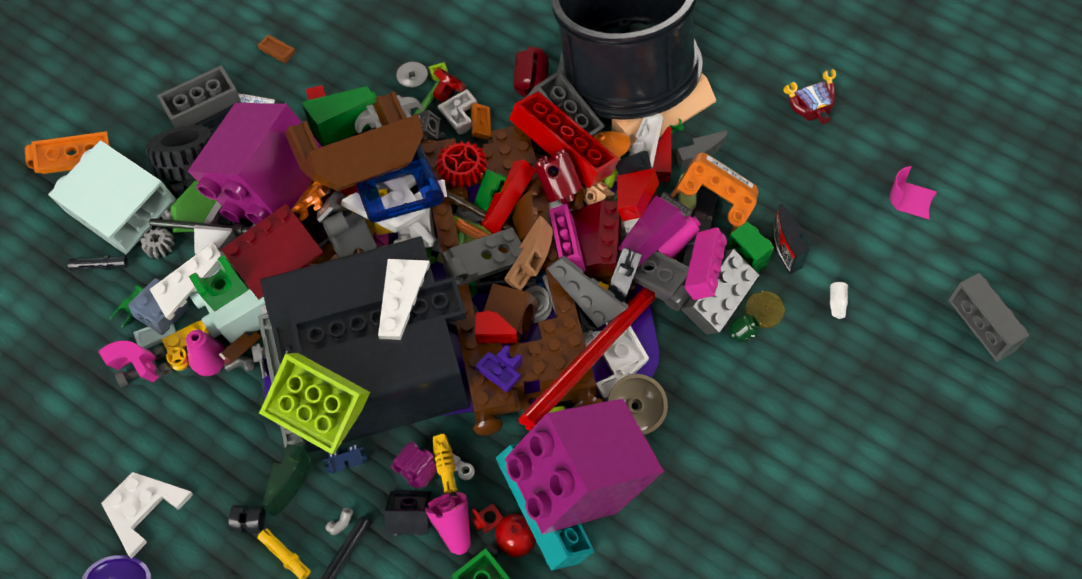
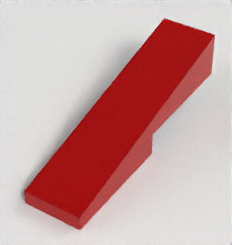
M525 159L513 162L501 192L495 193L481 224L491 234L500 231L536 172Z

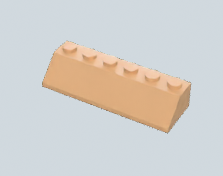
M703 73L696 88L686 99L673 108L660 113L663 117L659 138L663 135L666 128L670 127V124L673 126L678 125L679 118L682 124L716 102L708 79ZM643 118L612 119L611 131L626 133L630 137L631 145L636 142V134Z

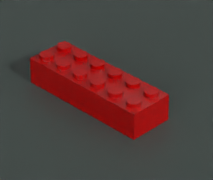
M539 91L515 103L509 120L551 156L561 149L569 152L580 181L589 189L612 175L619 158Z

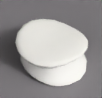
M541 286L529 287L525 292H529L539 303L533 323L544 321L550 315L552 309L549 294Z

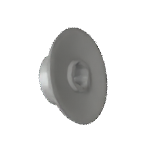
M408 62L399 67L396 76L402 85L414 88L426 80L428 72L421 63Z

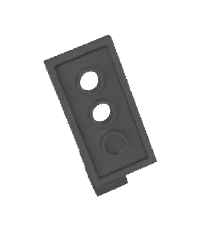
M339 212L322 220L324 229L338 258L352 255L358 248L362 249V251L377 248L363 216L353 212L344 217Z
M512 227L452 247L443 252L442 256L446 261L443 269L448 278L455 277L457 285L461 286L510 269L522 252L520 248L522 243ZM506 248L508 253H502L498 249ZM489 254L491 258L484 259L481 255Z
M655 251L637 268L633 281L655 292V297L663 300L670 309L679 311L690 297L685 286L682 285L687 278L688 266ZM648 266L654 267V269L650 271H647L644 268Z

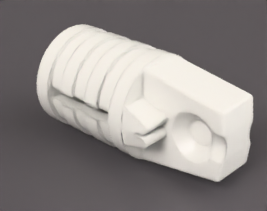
M835 282L830 285V306L832 316L841 319L845 318L848 285L843 282Z

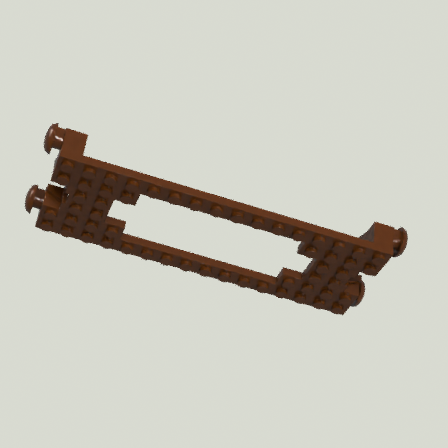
M511 124L507 128L491 131L492 140H488V144H483L482 148L483 153L486 155V170L508 176L513 162L524 159L534 168L537 161L531 139L528 135L516 127L515 124ZM455 138L440 141L425 140L421 142L427 156V162L423 166L424 172H427V187L438 180H442L437 173L436 160H438V154H441V149H446L447 144L452 146ZM535 172L524 192L526 194L530 190H536L537 195L534 197L533 207L537 208V219L539 216H542L552 227L546 195ZM477 179V184H481L482 180ZM445 182L446 189L458 196L460 194L466 197V200L469 201L467 185H463L461 189L460 185L454 188L452 183L447 185ZM446 197L430 199L441 254L459 245L451 205H455V202ZM554 231L543 266L557 318L538 322L541 340L509 346L510 356L508 358H514L517 354H520L523 361L516 370L521 375V379L508 393L475 368L476 364L488 351L497 357V354L504 347L502 343H476V318L468 283L458 286L466 319L456 321L477 423L473 430L477 435L490 436L500 431L503 422L497 419H501V414L520 411V409L525 412L530 406L529 402L536 400L586 348L574 300L547 270L550 264L559 259ZM592 367L559 402L571 400L572 403H576L573 408L603 402L602 399L596 398V382ZM535 380L540 381V391L525 394L524 383Z

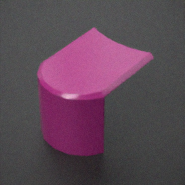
M911 166L905 167L898 172L890 191V201L899 211L930 220V204L937 191L906 183Z

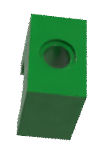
M225 255L218 258L221 268L215 275L201 278L197 273H193L189 276L198 294L214 312L249 290Z

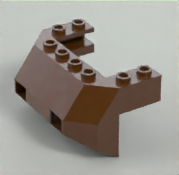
M393 91L390 94L378 96L376 98L377 102L373 103L382 127L318 148L307 121L295 126H289L285 135L300 169L312 180L340 191L408 166L412 162L423 137L419 115L416 114L406 118Z

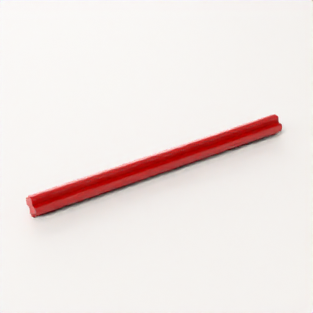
M644 287L628 303L627 310L617 315L519 417L520 424L525 425L526 429L531 431L657 298L655 297V292Z

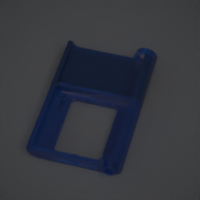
M421 143L416 150L412 162L408 166L356 185L366 215L372 222H380L441 204L444 200L443 191ZM412 175L423 199L385 209L376 185Z

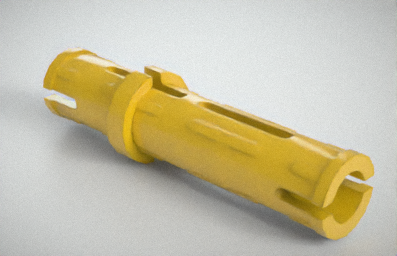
M269 529L263 530L258 535L257 539L282 561L286 569H290L299 579H306L309 576L311 570L298 559L299 556L296 553L293 554Z

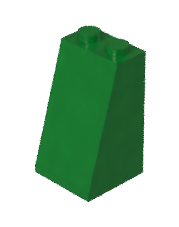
M366 86L302 102L309 128L324 147L357 134L358 132L355 129L356 119L366 110V106L377 102V95ZM366 124V125L362 128V131L365 130V129H367V128H369L370 125H369V124Z

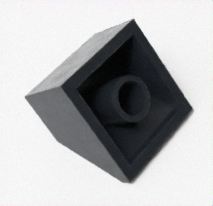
M390 491L384 511L385 533L395 536L402 534H413L416 536L428 534L430 519L426 514L425 508H429L428 503L432 501V491Z

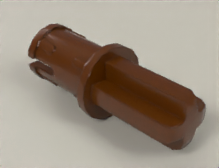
M581 183L583 188L574 194L575 199L570 204V209L574 212L581 210L583 199L586 197V185Z

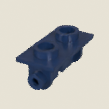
M358 444L347 447L346 452L339 454L337 450L334 454H326L327 458L323 459V462L328 461L329 463L325 465L327 473L332 472L333 474L346 469L344 461L347 460L350 467L364 464L367 456L366 453H361L360 451L364 449V446L359 447Z

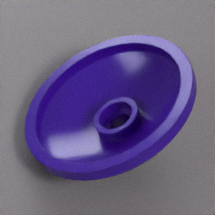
M115 555L103 558L92 564L86 570L82 579H151L148 567L141 560L134 557L131 559L126 555Z

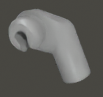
M347 507L343 508L340 519L336 523L334 521L328 522L326 531L330 532L331 535H337L348 527L353 510Z

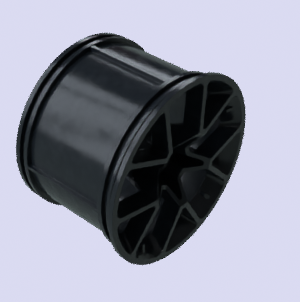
M551 0L553 14L559 26L562 47L558 71L562 72L595 115L599 117L619 120L639 119L660 114L673 108L692 93L699 83L702 74V55L694 38V8L697 0ZM632 24L654 25V27L642 31L630 29ZM614 26L620 27V31L614 33H604L601 31Z

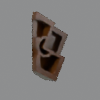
M536 190L527 192L511 211L515 231L521 243L537 220L538 211L537 208L533 207V200L537 195Z

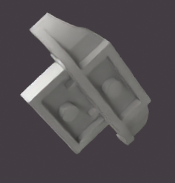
M397 95L406 118L411 116V108L418 107L421 111L424 110L422 104L417 99L412 97L401 98L400 95ZM373 104L366 106V110L356 119L355 129L358 133L362 132V128L366 124H369L371 128L382 127Z

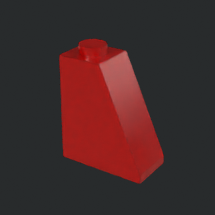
M654 168L617 176V209L622 221L641 218L659 185V179Z

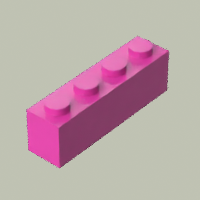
M564 204L550 209L549 212L559 258L565 256L585 272L575 222L568 205Z
M718 227L697 232L685 282V289L693 300L715 296L718 277L721 272V263L724 258V249L727 244L725 235L721 233Z

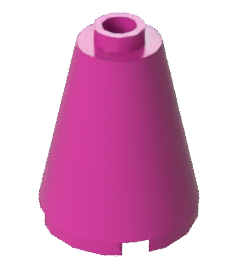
M690 215L685 216L684 218L687 223L657 251L674 259L697 232L700 231L698 226L701 224L695 216L690 217Z
M202 330L191 331L186 337L190 367L202 376H212L219 373L224 366V360L219 354L226 349L225 345Z
M455 492L456 496L451 497L447 493L428 503L429 508H425V511L450 552L461 555L466 553L471 546L468 500L464 493Z

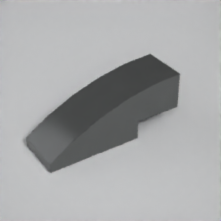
M727 130L693 138L691 146L679 148L676 160L680 170L687 169L698 153H706L709 156H713L726 143Z
M341 191L332 193L323 203V206L317 210V220L319 222L339 212L343 213L347 209L341 206L342 199L346 198Z

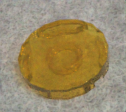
M761 291V293H755L748 299L745 311L746 314L754 315L757 318L761 328H772L783 319L785 308L783 307L782 300L776 294Z

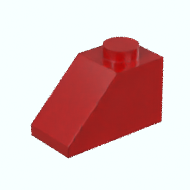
M487 310L476 312V343H517L516 330L497 312Z

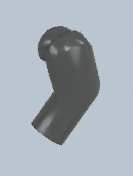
M239 356L230 365L224 363V367L228 372L238 366L244 367V370L248 372L255 368L254 360L251 357Z

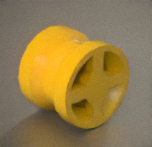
M173 347L167 352L166 359L174 370L181 371L188 367V355L182 347Z

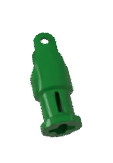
M138 285L134 287L135 291L130 297L125 298L110 317L111 321L119 311H127L129 317L121 328L125 327L133 318L128 304L143 290Z

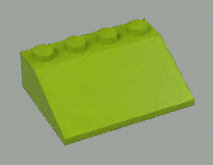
M299 353L285 354L259 414L330 454H334L362 412L370 392Z

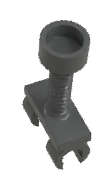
M156 347L150 351L156 357L152 363L156 367L155 371L159 376L158 379L171 374L173 371L169 363H163L159 366L156 364V360H161L166 356L163 348ZM135 369L128 373L123 372V370L115 373L116 380L121 388L129 385L130 379L140 376Z

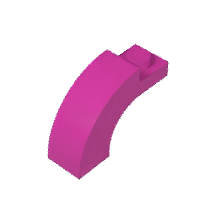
M113 342L98 351L105 364L114 369L120 370L125 365L133 363L140 377L151 382L159 378L155 371L156 367L152 363L156 359L155 355L133 342Z

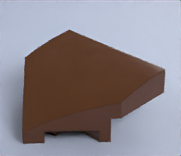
M244 332L219 355L226 365H230L258 341L261 336L257 332H254L251 336Z

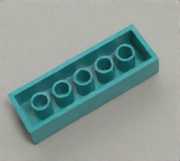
M518 444L509 445L496 457V460L551 571L580 564L595 552L582 525L578 524L542 535L536 521L531 519L526 511V501L517 483L508 475L505 458Z

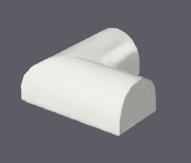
M466 89L438 105V109L458 134H463L472 126V121L465 111L471 109V106L477 103V100Z

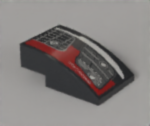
M780 204L773 222V237L778 255L784 267L791 275L803 268L810 249L802 240L804 230L786 207Z

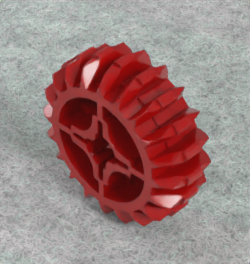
M462 140L459 144L454 141L452 146L447 144L446 149H441V154H438V160H436L437 173L440 175V178L445 180L447 185L452 183L454 188L457 185H460L461 189L463 185H467L470 188V183L477 184V179L482 180L483 175L486 173V155L483 153L482 148H478L476 143L471 145L470 141L466 144Z

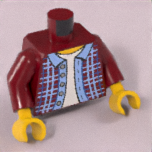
M834 69L831 70V77L828 76V71L823 73V78L827 80V83L822 81L797 90V84L794 82L790 83L791 90L789 85H786L783 90L786 94H789L788 98L793 112L801 115L807 121L818 118L821 124L829 122L831 118L828 114H830L835 104V83L832 82V79L835 78L836 71Z

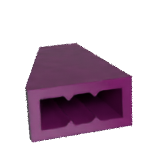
M655 196L642 217L638 219L618 247L620 253H622L624 247L641 253L642 257L638 265L639 267L687 223L681 210Z

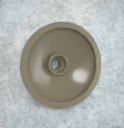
M631 374L618 380L611 388L608 401L624 399L643 435L656 430L664 421L668 409L667 397L661 385L653 378L643 374ZM632 403H635L637 405L636 410L632 409Z

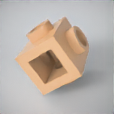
M599 182L590 189L586 186V197L583 201L586 202L587 206L599 201H611L615 194L608 189L605 183Z

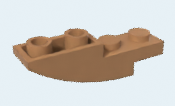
M542 216L538 217L520 245L522 252L504 278L513 289L522 291L530 276H537L548 254L553 236V228Z

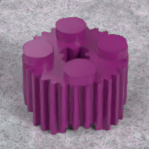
M412 441L402 449L391 465L392 469L397 474L400 472L407 479L406 482L413 488L415 487V489H418L419 486L420 488L426 487L437 473L436 463L433 461L434 456L428 450L421 451Z

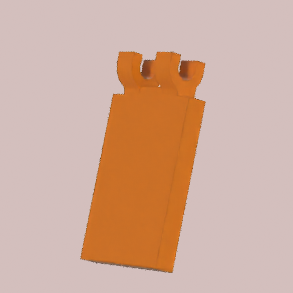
M316 181L313 182L291 210L297 214L300 213L299 219L303 221L309 215L307 210L309 206L314 203L313 209L315 211L323 206L321 197L330 188Z

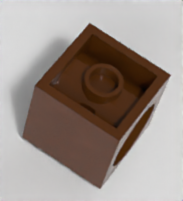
M492 284L484 311L497 312L516 330L518 341L521 339L528 340L539 303L529 292Z

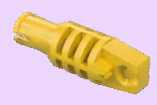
M445 434L436 435L433 437V453L437 473L442 477L444 493H451V490L455 492L457 491L454 478L456 468L452 448Z

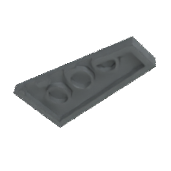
M565 256L560 257L547 268L598 328L627 310L629 306L624 301L620 302L616 299L615 294L611 291H606L599 286V282L594 278L590 279L583 274L584 271Z

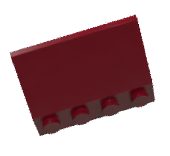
M599 201L582 207L580 211H570L575 222L586 270L583 274L587 277H613L619 261L620 251L618 247L621 240V216L617 209V201Z
M287 204L221 249L258 300L264 297L260 279L306 267L324 254Z

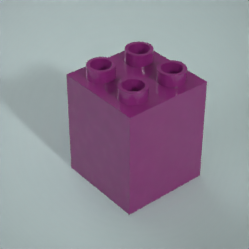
M235 103L188 170L199 182L196 186L197 190L205 197L216 200L222 206L220 209L221 215L235 223H240L242 218H245L254 224H258L285 204L292 209L312 181L300 169L285 135L289 126H295L302 122L287 104ZM315 139L318 148H321L322 146Z
M624 399L547 413L505 458L508 475L517 483L526 501V511L529 517L536 521L542 535L617 514L664 472Z

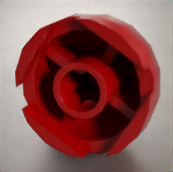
M512 513L506 515L496 527L495 539L497 546L509 557L518 558L525 556L537 543L523 514Z

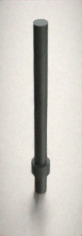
M154 218L149 220L150 226L194 230L195 225L232 228L236 236H240L252 228L240 224L231 226Z

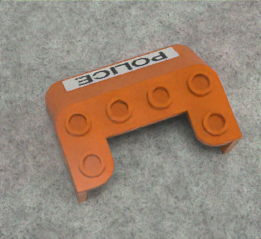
M698 153L670 195L674 197L680 191L684 195L692 196L699 190L701 185L715 192L733 204L727 216L729 223L734 226L730 232L731 234L746 222L754 209L758 197V188L755 184L708 154Z

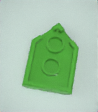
M195 180L171 206L172 220L204 223L216 200L202 195L196 188L199 182ZM172 228L173 233L194 232L192 229Z

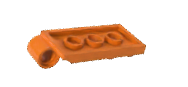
M107 131L31 142L32 144L25 147L26 165L34 169L35 173L43 174L72 170L80 162L82 155L89 148H93L100 140L110 146ZM76 151L74 155H68V152Z

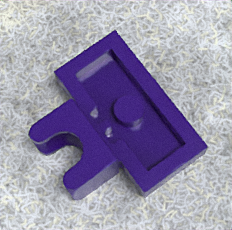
M505 346L497 354V357L488 351L475 366L478 372L507 393L521 379V375L516 370L523 361L520 354H517L514 358H508L510 356L509 346Z

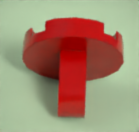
M437 67L434 74L440 81L433 91V96L440 102L445 101L453 89L459 92L465 90L466 86L455 76L446 73L447 71Z

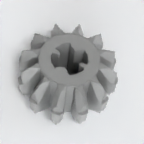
M158 226L155 230L150 228V232L144 233L145 238L141 239L143 251L149 257L154 256L157 259L161 255L166 257L167 252L172 253L171 248L175 246L173 235L166 228L161 229Z

